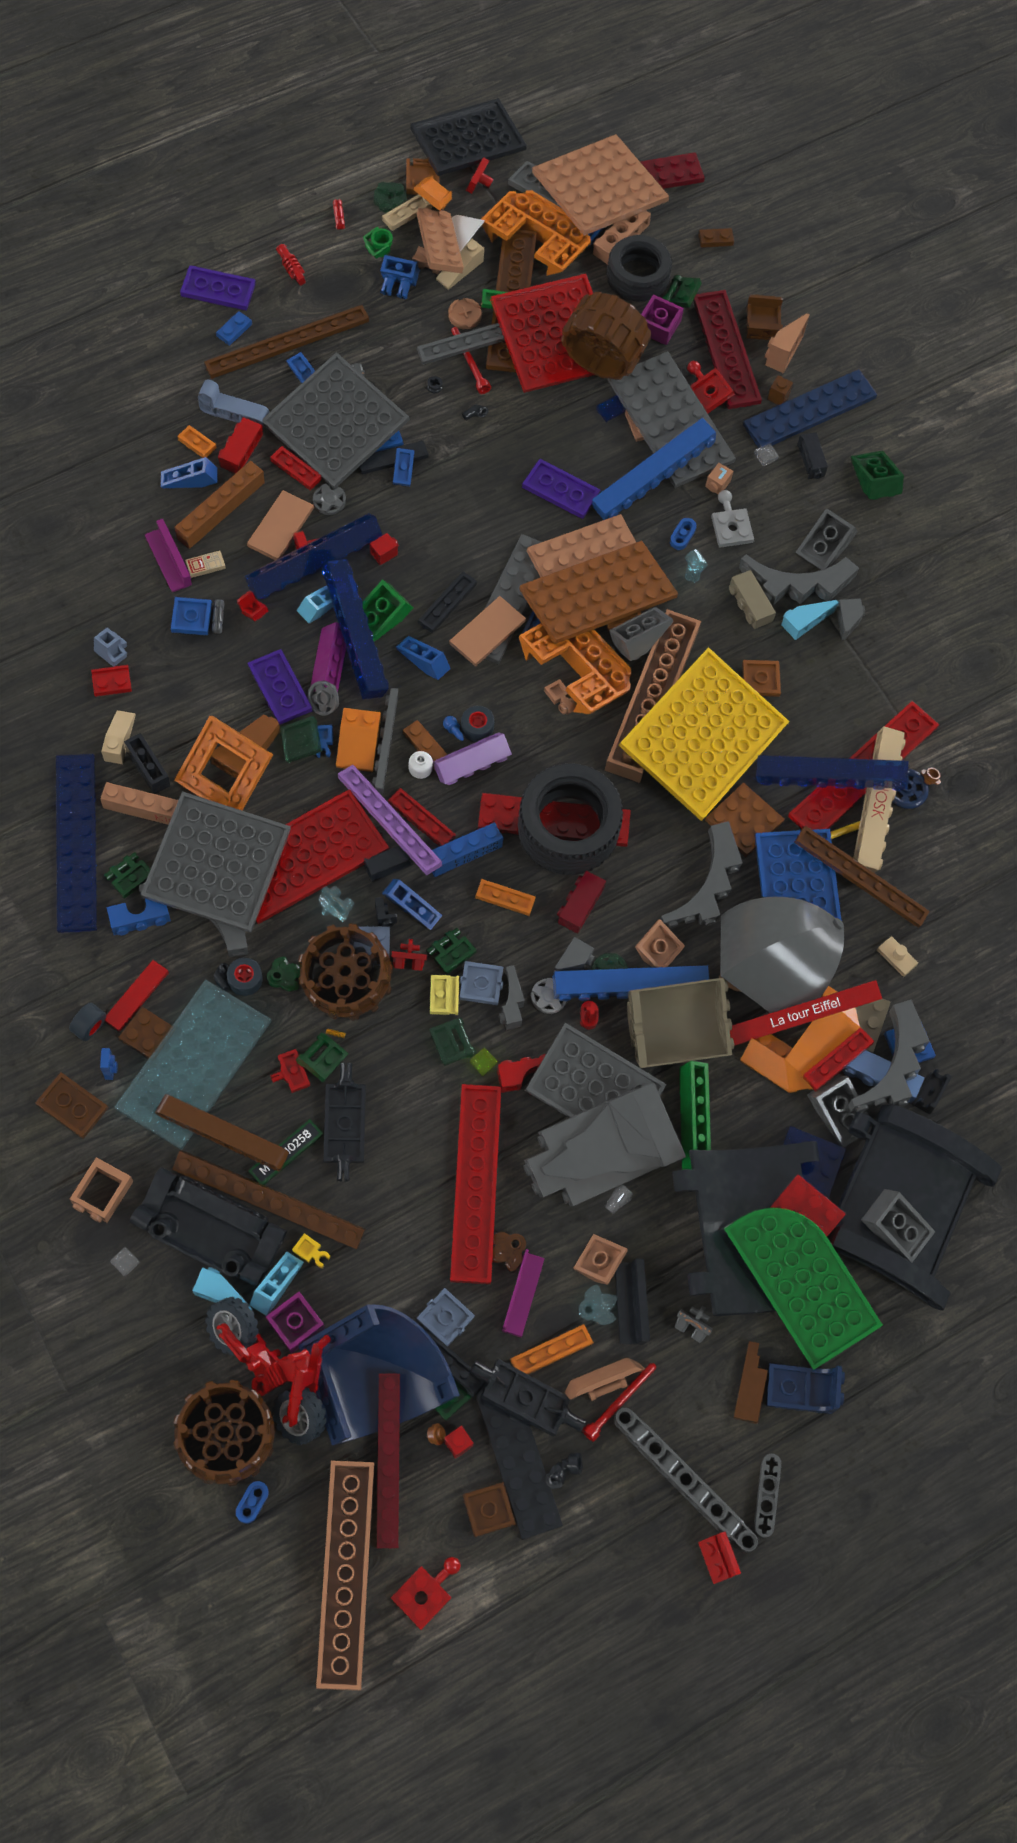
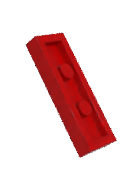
M283 446L270 457L272 463L309 490L322 480V476Z

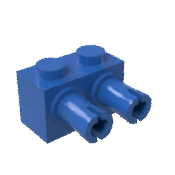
M385 255L380 270L384 279L380 292L383 295L387 293V296H390L393 284L397 282L400 283L397 297L402 299L403 296V299H407L410 286H416L420 272L418 263Z

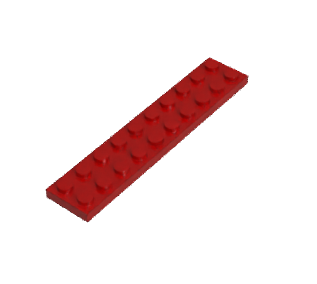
M911 701L884 727L905 732V746L901 750L900 755L903 760L938 728L939 724ZM877 733L789 813L788 817L801 829L804 826L811 830L829 829L866 795Z
M462 1084L450 1282L491 1284L501 1087Z

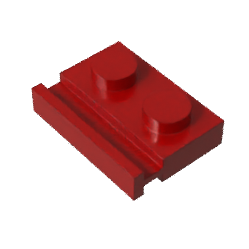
M128 665L91 670L95 697L132 692Z
M726 1531L698 1542L713 1584L741 1574Z

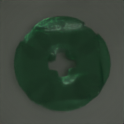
M380 182L374 191V204L384 213H388L407 201V194L402 184Z

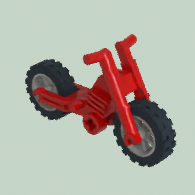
M229 1297L211 1305V1309L207 1311L208 1317L205 1320L208 1326L206 1327L207 1333L210 1334L209 1338L212 1342L214 1341L217 1349H221L225 1354L235 1355L240 1362L248 1365L250 1371L254 1372L255 1378L252 1380L253 1390H256L263 1396L286 1382H292V1387L277 1395L278 1397L273 1402L275 1405L272 1407V1412H274L273 1420L277 1424L276 1428L278 1431L282 1432V1436L285 1439L288 1438L291 1443H297V1445L307 1444L319 1437L320 1433L325 1429L326 1418H324L326 1412L325 1408L321 1406L322 1401L316 1397V1391L318 1390V1380L322 1364V1351L331 1341L330 1337L324 1335L317 1343L313 1344L311 1357L308 1350L303 1349L301 1352L289 1354L279 1359L281 1351L279 1349L270 1351L266 1347V1342L258 1334L259 1330L256 1326L258 1322L253 1316L255 1314L253 1310L248 1308L249 1305L246 1302L243 1303L240 1298Z

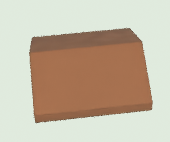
M660 919L657 920L635 946L643 961L652 968L668 967L685 947Z
M593 1234L574 1266V1270L594 1282L608 1285L628 1249Z

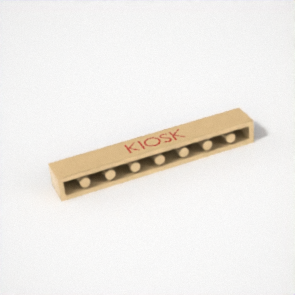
M883 727L877 732L853 859L874 873L880 870L883 864L881 856L886 848L884 840L885 835L889 831L888 818L891 817L893 811L891 803L896 795L894 787L899 779L897 771L902 762L901 750L905 746V732L888 727Z

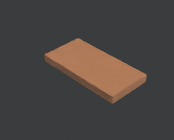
M283 490L247 542V547L279 562L293 541V533L299 532L313 511L314 505Z
M499 596L449 641V644L476 667L526 622V618Z

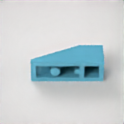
M337 579L306 596L297 612L308 623H311L350 594L351 590L340 579Z
M833 600L798 606L793 610L790 609L783 615L781 625L796 640L834 613L838 601Z
M286 1252L256 1288L250 1306L267 1316L278 1303L304 1262Z
M209 1267L208 1270L205 1268L201 1269L193 1288L194 1295L214 1303L229 1297L240 1298L245 1303V1300L219 1274L220 1271Z

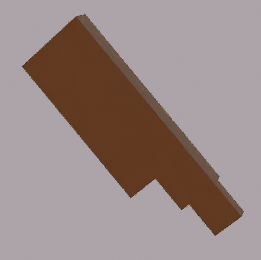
M749 1341L734 1419L758 1424L768 1370L758 1368L760 1356L757 1355L759 1343Z

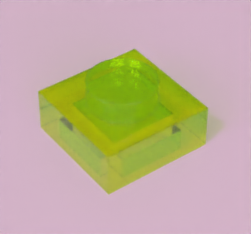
M485 1047L470 1059V1063L482 1076L498 1063Z

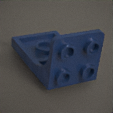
M769 1364L766 1406L833 1414L844 1402L841 1384H844L845 1372H842V1366L813 1370L812 1368Z

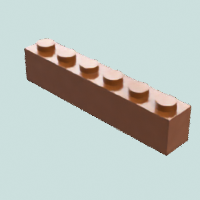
M252 461L248 462L175 526L177 539L189 549L265 483L263 470Z

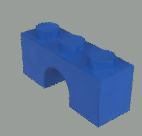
M145 899L146 908L140 914L130 913L126 903L106 907L113 934L126 935L129 931H142L149 926L165 925L171 921L167 905Z

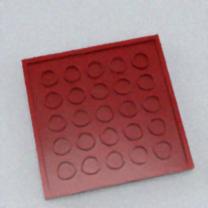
M586 274L491 296V304L524 393L595 375L584 370L571 359L561 342L563 328L583 296L593 294Z

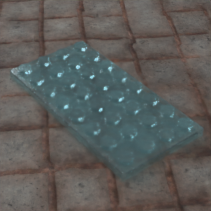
M205 980L115 1105V1109L182 1150L194 1133L161 1118L155 1113L164 1094L208 1113L267 1029L271 1019Z

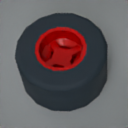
M483 706L468 708L463 713L461 719L463 735L473 742H478L491 736L495 723L492 712Z
M239 958L230 964L227 970V980L231 990L242 996L252 995L259 990L263 977L261 967L256 961L251 958Z
M88 1003L75 1015L70 1023L69 1030L82 1041H88L103 1025L106 1013L93 1003Z

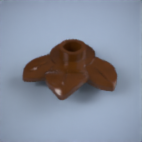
M496 1233L493 1238V1243L496 1246L493 1248L492 1262H506L508 1270L512 1272L523 1261L522 1252L526 1248V1240L520 1234ZM514 1240L519 1241V1246L516 1248L512 1245Z

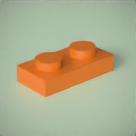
M190 425L178 435V440L202 458H207L216 449L214 442Z

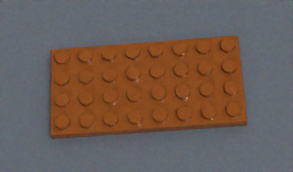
M643 541L520 585L519 588L554 644L675 599L678 596V592Z

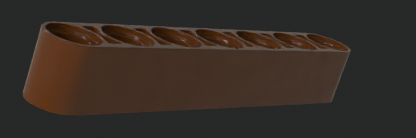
M164 1094L155 1111L158 1116L276 1171H281L289 1155L286 1149L167 1094Z

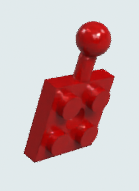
M691 361L687 365V371L695 375L698 381L690 387L708 414L734 396L735 393L717 368H714L704 376L700 371L701 366L699 362ZM715 388L712 394H707L709 389Z
M449 1557L445 1560L444 1569L435 1578L421 1566L391 1597L420 1630L452 1598L440 1584L449 1575L459 1572L461 1564L455 1557ZM420 1591L425 1592L428 1596L427 1602L422 1605L415 1601V1596Z

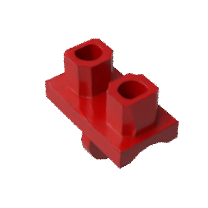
M409 939L408 944L401 943L400 949L408 950V953L392 951L391 957H393L394 968L404 969L405 959H413L412 970L422 971L424 961H427L426 954L412 953V950L420 951V945H413V939Z

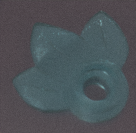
M594 1285L586 1291L585 1300L579 1306V1314L583 1319L594 1320L600 1325L611 1324L616 1320L610 1311L614 1307L617 1297L611 1294H601L600 1287ZM591 1307L592 1313H586L585 1308Z

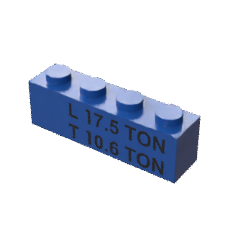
M496 823L489 824L433 849L432 851L442 861V866L432 872L434 877L501 848L503 836Z

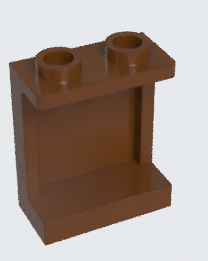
M749 295L747 302L746 338L770 340L771 337H775L779 330L783 329V325H781L783 297Z

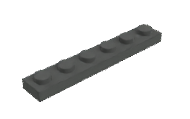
M499 323L417 346V351L424 365L505 341Z
M391 688L390 695H386L385 706H388V709L383 713L385 728L381 727L380 738H383L382 744H378L377 751L380 759L375 762L377 777H373L372 786L381 796H383L398 702V689Z

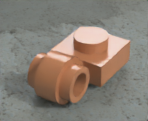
M559 679L546 686L544 692L554 705L560 702L558 708L562 714H569L574 711L576 703L572 698H568L570 695L565 691L566 686Z

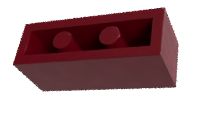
M588 871L583 876L580 875L575 883L576 889L569 892L566 898L568 901L566 906L562 905L557 913V916H559L558 924L577 934L606 885V880Z

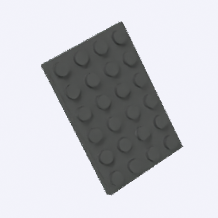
M564 1023L525 1091L570 1118L640 1086L653 1082L660 1096L666 1084L569 1024Z

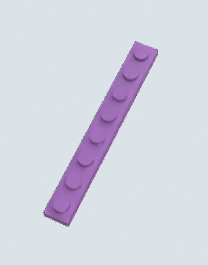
M354 765L338 773L339 780L351 790L359 802L426 875L442 866V861Z

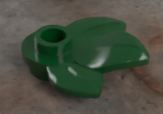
M285 956L279 957L272 963V969L267 973L266 980L274 988L281 987L285 991L298 990L299 985L296 979L300 977L301 966L293 963L288 964Z

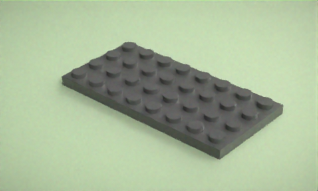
M668 351L637 364L629 376H623L620 380L608 378V382L636 427L639 428L641 435L653 454L701 418H704L715 430V443L711 447H706L696 458H691L683 468H678L669 477L675 488L711 473L718 463L727 466L735 462L734 454Z

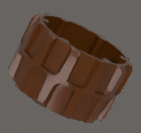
M594 292L592 295L587 294L583 296L563 328L561 342L565 346L569 357L584 370L604 379L620 380L623 376H629L633 372L651 338V331L648 329L646 318L632 304L613 294Z
M352 923L349 924V927L337 928L332 924L327 926V931L319 936H311L308 939L310 945L305 954H301L298 959V963L301 966L298 980L312 1005L332 1019L349 1017L352 1021L359 1019L360 1015L370 1010L373 1013L379 1009L378 1003L385 995L388 996L391 992L390 980L393 973V966L388 953L378 937L373 932L367 933L361 930L357 924ZM344 942L338 946L336 954L332 952L323 953L331 946ZM354 942L369 946L372 954L368 955L365 952L356 954L353 947ZM350 949L352 951L350 956H342L344 950ZM327 959H334L333 965L325 966ZM367 959L368 964L366 966H358L360 960ZM374 961L381 966L377 982L371 981L367 974L372 970ZM317 962L325 972L320 974L319 982L315 984L312 981V973ZM343 969H350V974L342 976L341 972ZM326 978H333L331 985H324ZM361 978L367 979V983L364 986H358L357 983ZM343 988H349L350 992L347 995H340V991ZM323 989L326 992L335 991L339 998L337 1004L320 998L322 995L320 990ZM356 990L361 993H366L370 990L362 999L348 1003L354 998Z
M230 1380V1383L219 1384L210 1381L205 1384V1388L196 1394H188L184 1398L186 1403L182 1407L180 1414L176 1415L173 1421L175 1426V1441L173 1444L187 1470L200 1478L204 1483L209 1485L213 1483L227 1484L230 1487L236 1486L237 1482L249 1476L255 1477L266 1459L271 1457L275 1424L268 1406L256 1390L242 1386L237 1380ZM219 1397L241 1398L239 1404L233 1403L227 1410H223L222 1406L218 1403H213V1399ZM205 1404L204 1414L206 1422H199L193 1429H188L190 1420L195 1412ZM253 1405L262 1415L264 1425H260L258 1430H255L252 1424L245 1422V1407L249 1408ZM214 1409H218L221 1412L217 1419L209 1417L210 1412ZM233 1410H241L242 1415L239 1419L234 1420L231 1418ZM201 1428L209 1430L205 1438H199L197 1435ZM228 1428L230 1435L227 1438L219 1437L221 1429ZM249 1428L252 1430L251 1436L246 1439L240 1436L241 1431ZM192 1437L198 1443L205 1444L202 1449L205 1458L204 1460L199 1459L197 1463L190 1458L186 1441H190ZM256 1437H260L262 1440L260 1447L255 1455L245 1463L243 1461L245 1454L243 1445L251 1444ZM217 1447L218 1454L215 1457H209L207 1455L209 1448ZM232 1447L240 1449L237 1457L229 1456V1450ZM222 1456H225L229 1462L236 1463L237 1468L229 1471L209 1470L208 1466L210 1463L219 1462Z

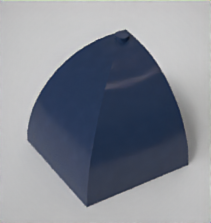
M376 1304L366 1305L298 1345L300 1352L303 1349H307L311 1357L314 1343H317L324 1335H328L331 1339L322 1351V1364L316 1397L322 1401V1408H325V1426L332 1445L378 1432L379 1373H400L399 1424L427 1413L460 1396L450 1368L433 1339L414 1320L391 1307Z

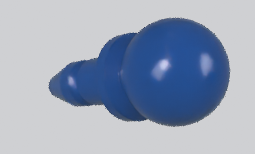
M447 716L443 720L444 728L450 734H454L457 739L463 741L464 737L459 730L460 725L457 719L453 716Z

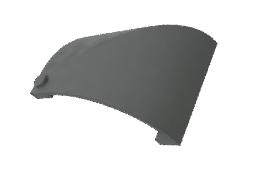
M764 897L743 902L721 915L720 976L770 1013L820 998L830 984L842 956L844 924L839 918H835L824 909L796 898Z

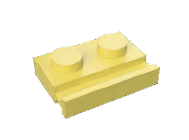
M431 975L430 1014L458 1015L459 976Z

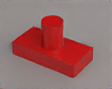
M483 157L466 191L472 194L478 182L490 188L494 179L484 174L489 160Z

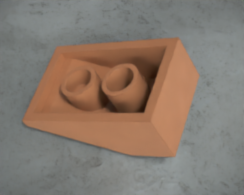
M806 313L779 330L774 338L771 337L768 343L769 348L765 354V358H767L766 366L782 373L785 372L804 336L809 314Z

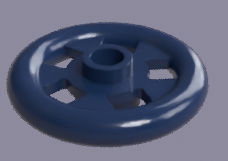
M908 768L898 769L897 773H899L898 780L900 783L898 786L895 785L894 790L898 791L903 797L899 799L895 795L892 803L904 809L919 807L928 797L929 786L924 782L925 779L919 772ZM905 776L913 777V780H905ZM916 785L921 786V791H916ZM915 795L916 800L910 801L908 797Z

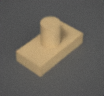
M892 936L877 949L903 977L918 965V962L907 952V948L904 945H900Z

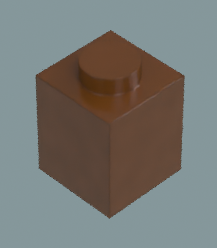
M778 375L770 387L767 400L777 405L785 403L791 393L793 382Z

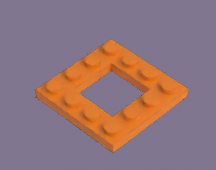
M209 716L174 781L201 798L243 810L273 754L214 716ZM218 743L246 761L229 792L201 774Z

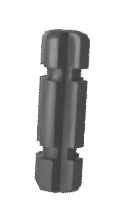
M218 599L214 601L212 632L215 634L222 633L224 601Z

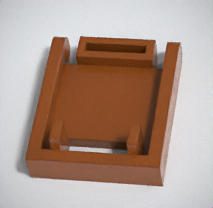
M406 158V194L418 195L414 191V187L427 177L433 176V179L439 183V176L435 173L428 159L413 158V166H410V159Z

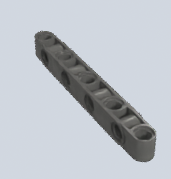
M621 1408L614 1417V1423L630 1443L719 1533L726 1531L729 1542L740 1552L750 1553L756 1549L758 1539L741 1518L643 1420L629 1408ZM626 1414L630 1419L629 1423H621L619 1415ZM652 1444L657 1445L660 1453L657 1455L652 1454L649 1446ZM681 1475L689 1477V1485L686 1486L680 1482ZM712 1506L720 1508L721 1515L719 1517L712 1515ZM743 1537H748L751 1540V1548L743 1546Z

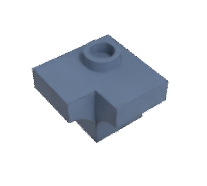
M109 628L104 629L94 637V652L113 667L127 657V652L124 650L127 647V642Z

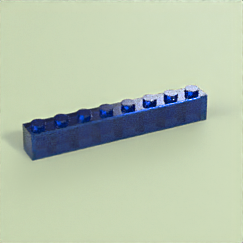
M368 513L244 577L257 599H265L270 593L283 590L286 585L300 581L301 577L312 575L317 569L328 567L333 561L347 557L348 553L361 550L364 545L370 544L383 536L376 516Z
M348 559L327 561L322 572L362 699L383 697L389 689V683L383 673V664L380 663L378 649L373 641V633L369 629L368 617L363 610V602L359 597L358 586L352 575V567L349 566Z
M758 755L756 778L758 783L762 785L779 784L781 786H789L792 784L801 787L816 785L820 788L835 786L837 788L854 787L856 789L868 787L876 790L892 788L893 790L901 791L908 789L910 768L909 761Z

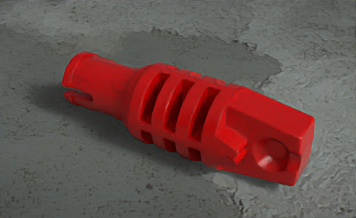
M280 244L276 250L282 258L284 268L291 279L295 278L300 286L305 284L306 281L303 276L305 271L295 255L290 254L286 245Z

